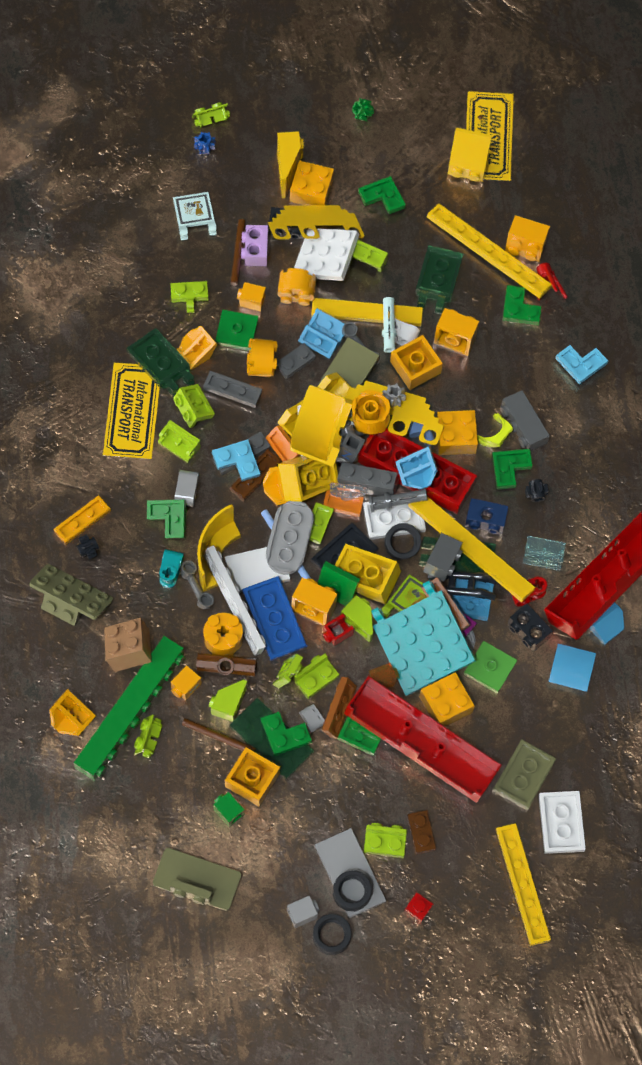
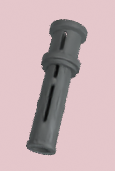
M426 489L393 495L384 493L381 496H369L371 513L385 508L390 510L392 506L428 501ZM416 496V497H414V498H408V499H402V500H400V498H406V497Z

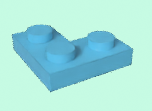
M571 345L555 357L579 385L608 363V360L597 348L582 358Z
M248 439L212 450L218 470L236 464L241 481L260 476Z

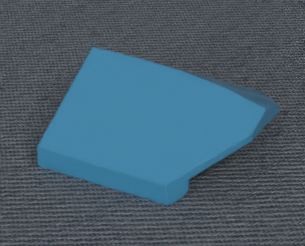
M429 446L395 461L402 484L412 488L424 489L429 487L438 471Z
M613 603L589 628L604 645L624 630L623 611L616 603Z

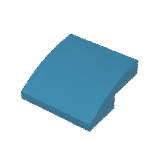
M317 308L298 341L302 344L305 343L309 348L330 359L344 338L342 327L345 323Z
M456 579V588H467L468 580ZM476 580L475 589L481 588L493 593L494 584ZM452 595L457 606L468 617L482 621L488 620L491 600L475 598L473 596Z
M558 643L548 682L587 692L596 653Z

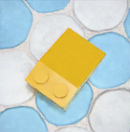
M456 128L448 175L483 182L492 135Z
M299 131L277 133V155L282 198H286L300 159H303L304 142L303 138L299 136Z
M300 456L278 464L285 501H304L339 486L336 461L332 467L306 456Z
M345 544L335 566L360 579L356 590L357 593L383 604H386L401 573L397 561Z

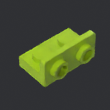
M199 384L179 388L173 398L175 405L179 408L189 428L194 427L197 421L211 419L215 415Z
M325 653L322 656H315L308 666H302L298 674L294 675V682L309 699L339 678L340 674L328 661V656Z
M380 823L367 825L364 854L404 858L407 829H403L402 826L398 825L383 827Z

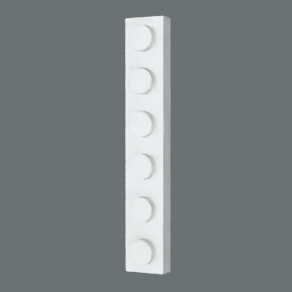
M214 546L206 549L203 556L233 615L238 617L243 628V635L254 656L259 655L266 647L265 640L262 635H259L256 629V622L248 613L247 604L241 600L239 589L236 584H233L229 569L225 568L222 563L220 552L216 551Z

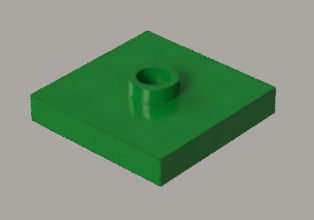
M222 309L215 339L217 345L247 351L251 350V348H248L249 340L255 337L258 316Z
M326 561L322 567L318 585L324 588L327 586L335 590L337 602L346 606L354 598L360 579Z

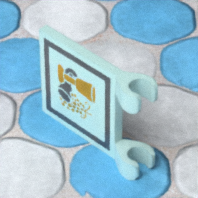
M208 192L173 197L181 240L188 239L187 227L208 224L209 235L217 234Z

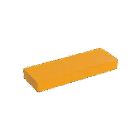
M98 495L54 528V532L67 545L111 512V508Z

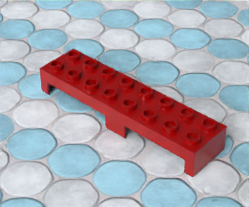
M642 511L544 609L547 620L551 625L578 640L642 575Z
M370 676L366 678L345 709V715L476 803L502 766Z

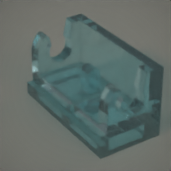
M528 536L523 564L561 570L566 543Z

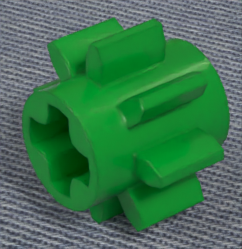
M359 98V102L357 101L353 104L352 112L355 114V119L367 121V118L372 117L374 113V107L371 105L372 101Z

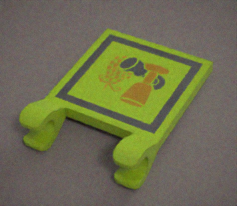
M409 574L382 608L385 618L390 615L393 609L400 612L427 598L421 589L423 588V583Z

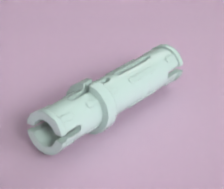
M386 297L383 299L384 330L382 331V336L384 337V352L391 353V351L395 350L397 331L395 330L394 298ZM388 311H390V321H388Z

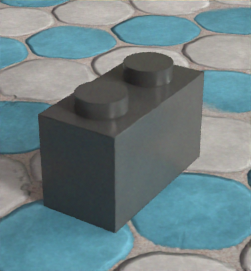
M441 533L423 572L445 581L447 575L451 576L455 569V565H453L454 560L459 561L463 552L460 550L463 542Z

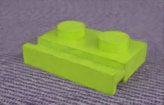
M295 654L285 660L276 676L279 679L274 681L272 685L280 688L291 681L290 678L294 674L297 675L302 667L300 662L303 657Z

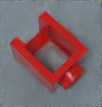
M341 614L325 624L323 627L324 633H322L327 643L331 642L335 646L348 637L353 636L354 628L353 626H347L345 615Z

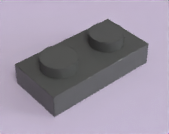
M303 343L277 361L276 368L287 380L314 361L316 356Z

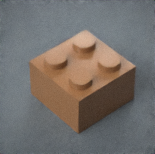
M141 618L104 628L105 657L115 672L152 662L150 630Z

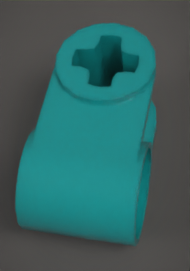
M168 549L164 550L159 571L160 584L164 588H172L176 585L184 560V553Z

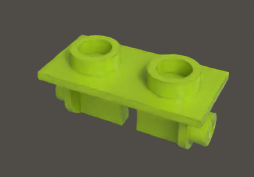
M222 102L213 104L210 109L203 107L195 110V113L192 115V118H197L194 120L195 126L201 128L212 124L210 117L214 118L215 123L227 120L230 117L229 111H225L228 104L222 105Z
M153 714L146 717V719L144 718L140 725L142 731L140 737H137L134 748L136 750L134 755L142 752V756L150 758L154 753L157 741L152 740L151 736L154 738L159 737L162 720L154 718Z

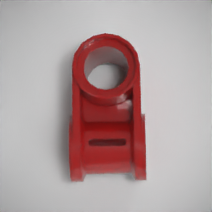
M539 576L527 580L534 587H537L522 603L511 594L515 606H524L526 603L528 604L543 598L546 594L547 581Z

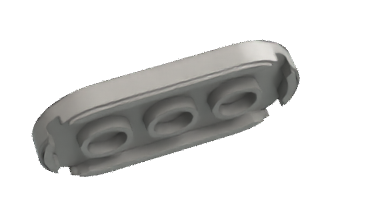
M288 501L281 505L275 514L266 550V559L269 567L278 574H292L298 571L304 563L314 518L309 506L302 501Z

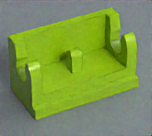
M357 240L351 259L355 258L382 272L383 265H386L388 262V253Z
M171 420L168 421L159 434L158 443L187 463L190 462L201 448L198 438Z

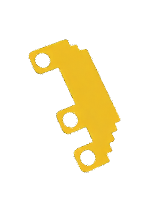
M339 205L284 206L285 210H280L281 214H276L277 218H272L273 222H268L271 232L276 239L291 238L287 226H298L302 237L305 239H318L319 234L315 226L343 225L345 230L354 227L360 232L358 238L364 237L355 214L348 213L346 209H341ZM278 228L283 229L286 232V236H278L275 230ZM304 229H312L315 235L307 236L304 233Z
M365 381L364 385L358 384L356 388H348L345 398L353 402L355 397L357 398L363 391L376 390L383 394V390L387 391L388 387ZM405 392L406 400H401L400 407L393 406L391 408L390 406L392 419L388 431L405 436L411 421L423 424L419 440L427 444L436 445L444 425L439 424V418L434 417L435 412L429 410L430 405L425 403L426 398ZM352 417L347 418V420L353 421ZM396 421H402L405 424V429L397 432L393 429V424ZM427 430H433L436 433V438L428 441L424 438V433Z

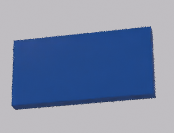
M279 576L242 589L259 634L265 640V649L270 661L307 648Z

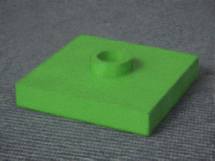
M483 641L474 655L476 662L468 665L464 675L498 694L517 660Z

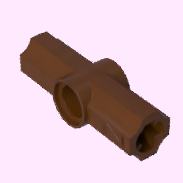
M198 653L196 668L197 671L215 672L222 675L256 676L257 659L235 657L230 654ZM224 660L230 662V669L224 668L222 664Z

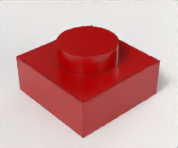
M416 892L405 908V911L422 922L432 908L433 903Z

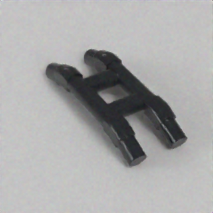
M453 571L451 576L447 575L446 577L449 580L448 587L445 586L450 595L473 596L492 601L496 599V593L481 588L475 589L476 580L496 585L497 581L487 573ZM428 574L429 580L435 579V577ZM456 579L468 580L467 588H456Z

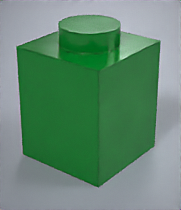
M229 792L225 795H219L214 800V811L229 828L245 815L243 807Z

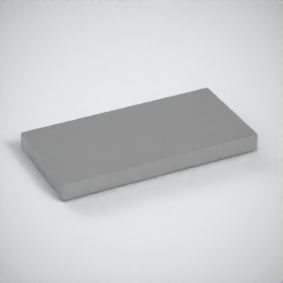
M351 828L315 844V849L333 886L337 877L349 870L359 871L370 880L372 894L369 903L363 909L356 912L345 910L349 919L386 902ZM350 879L342 884L340 893L345 901L355 903L363 898L364 887L359 881Z

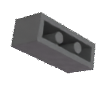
M523 390L504 398L500 407L501 413L504 417L508 418L510 425L513 427V432H516L519 437L518 441L521 447L530 449L531 452L548 444L549 434Z
M342 462L337 478L340 489L381 496L384 493L396 494L399 485L396 472Z

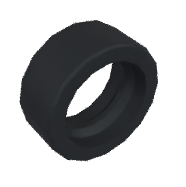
M398 523L392 526L384 538V547L387 553L397 560L412 558L421 546L419 531L408 523ZM401 530L409 532L414 539L413 548L406 553L397 552L392 546L391 540L393 535Z
M349 870L337 877L333 886V897L335 903L340 908L356 912L363 909L371 898L372 886L365 874ZM350 879L359 881L364 887L363 898L355 903L345 901L340 893L342 884Z
M327 914L319 918L315 923L312 938L319 951L327 955H336L347 949L351 942L352 930L344 917L338 914ZM327 923H337L343 928L344 939L339 945L328 946L321 940L320 930Z

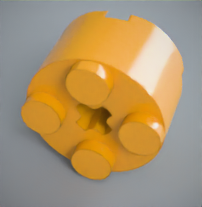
M289 268L285 273L282 270L280 272L277 292L281 302L284 304L299 302L302 306L310 305V302L314 299L316 275L313 274L311 276L308 274L309 271L299 268Z
M250 338L248 348H251V350L247 353L248 376L273 377L274 369L277 367V358H274L277 351V341Z
M366 390L353 400L352 420L356 430L365 434H377L386 430L390 422V403L381 392Z
M218 613L209 616L203 630L206 648L214 655H233L240 649L243 643V628L238 617L229 613Z

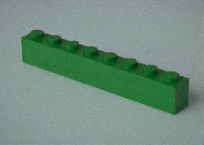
M163 636L151 653L152 662L143 664L74 761L75 769L94 781L97 777H101L104 774L106 764L109 760H114L118 753V747L126 743L130 730L138 726L142 713H146L150 709L154 696L158 697L160 695L164 682H168L171 679L176 665L180 666L185 658L183 647Z

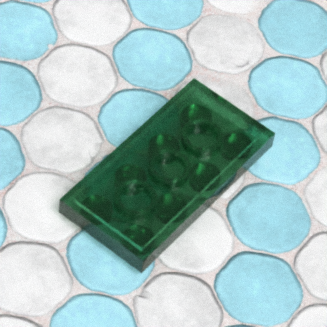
M256 698L229 727L248 745L257 748V754L280 767V775L287 780L314 753V750L310 746L305 745L274 756L260 718L274 713Z

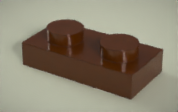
M427 810L407 814L416 855L436 851Z

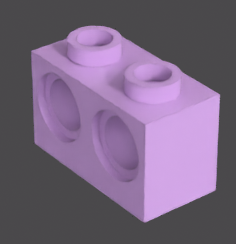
M246 225V232H242V243H245V248L241 250V259H245V266H267L268 225Z

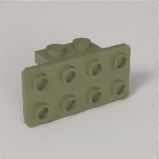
M50 564L45 565L29 584L30 587L45 594L41 609L73 626L78 623L81 613L96 620L113 601L112 596Z
M166 848L155 874L153 885L172 892L173 895L179 898L187 897L193 899L192 901L197 904H207L227 911L231 907L241 879V873L174 849Z

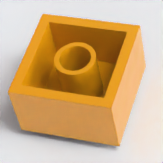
M299 161L290 189V202L301 205H326L333 183L334 169Z
M515 215L508 233L505 251L514 256L524 257L529 261L540 262L550 226Z
M444 308L436 326L434 344L468 356L477 336L479 321L471 316L459 314L453 309Z
M423 335L391 351L390 362L409 390L441 374L443 363Z
M475 410L437 412L438 423L444 425L437 443L438 455L476 454L478 441Z
M302 577L292 596V610L324 626L329 622L336 609L337 593L330 587L325 586L324 588L318 585L313 579Z
M456 672L422 688L419 697L430 717L444 727L473 713L474 704Z
M245 747L226 777L225 787L260 807L280 775V767Z

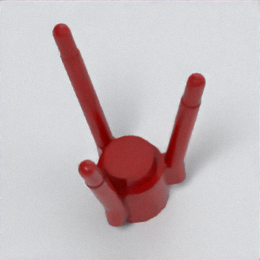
M546 262L538 265L536 268L537 274L550 281L554 291L557 292L559 289L566 299L567 295L550 264Z

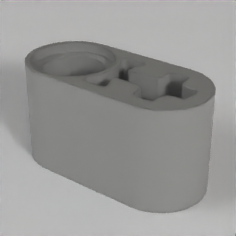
M180 470L174 500L184 499L186 500V506L194 507L199 472Z

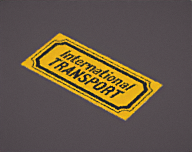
M468 91L466 130L492 135L483 179L511 181L513 94ZM479 115L483 116L482 120L478 119Z
M114 363L103 448L104 456L152 459L160 382L144 365Z

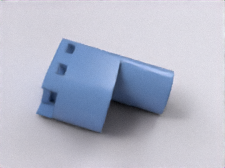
M411 421L408 429L409 436L411 438L418 437L423 424ZM427 430L424 433V438L428 441L434 440L432 430Z

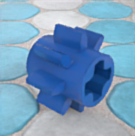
M200 132L198 137H194V149H199L200 154L209 155L211 149L215 150V137L211 138L210 132Z

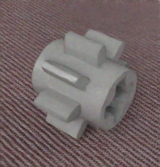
M398 383L391 386L388 384L387 391L383 390V396L389 400L391 408L393 406L400 407L401 400H406V395H404L405 388H400Z

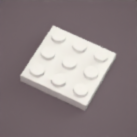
M308 228L306 235L314 236L315 232ZM317 229L319 238L304 239L294 268L307 270L309 275L313 276L315 274L316 279L344 281L359 233L355 230Z

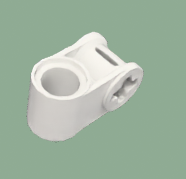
M395 318V330L397 331L395 343L403 346L418 338L420 330L417 327Z

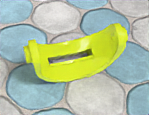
M495 413L493 418L502 424L500 432L492 437L477 435L479 444L492 448L500 447L508 434L513 431L510 423L498 413Z

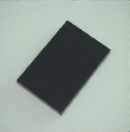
M351 523L313 556L311 562L321 571L326 561L333 565L336 564L345 544L374 554L379 548L357 526Z

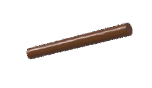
M244 219L238 220L231 276L232 286L238 285L243 245L242 232L245 229Z
M186 718L182 722V726L244 751L245 747L256 753L257 748Z

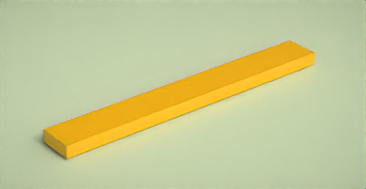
M437 204L427 214L428 219L539 299L551 288V283L441 204Z
M427 497L428 501L408 504L409 508L440 534L443 533L463 542L460 550L521 603L535 590V587L429 497Z

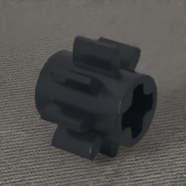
M541 479L530 481L528 483L529 486H526L525 489L526 498L531 497L532 502L544 501L546 499L545 496L549 495L548 484H543Z
M86 534L78 538L80 543L76 544V547L82 558L87 556L88 559L97 556L96 551L100 548L94 536L89 538Z

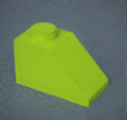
M356 595L341 611V614L345 615V622L349 626H353L355 631L368 642H371L373 626L370 603Z
M241 680L218 690L216 697L212 696L209 703L211 715L234 722L247 689V681Z

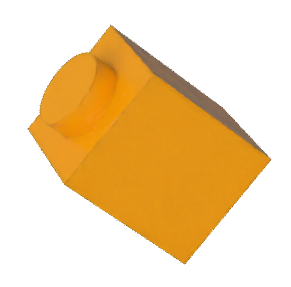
M244 282L243 288H239L237 299L240 300V307L261 312L266 296V287Z
M187 665L170 682L171 692L177 698L182 697L185 701L202 684L201 677Z

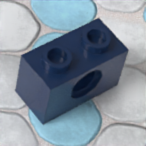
M471 498L465 526L472 530L481 529L491 534H502L508 506ZM486 515L489 516L491 519L485 520L482 518V516Z

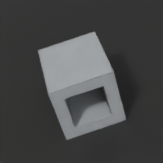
M310 896L287 905V912L295 928L318 918L317 912L320 911L318 904L315 900L312 901Z

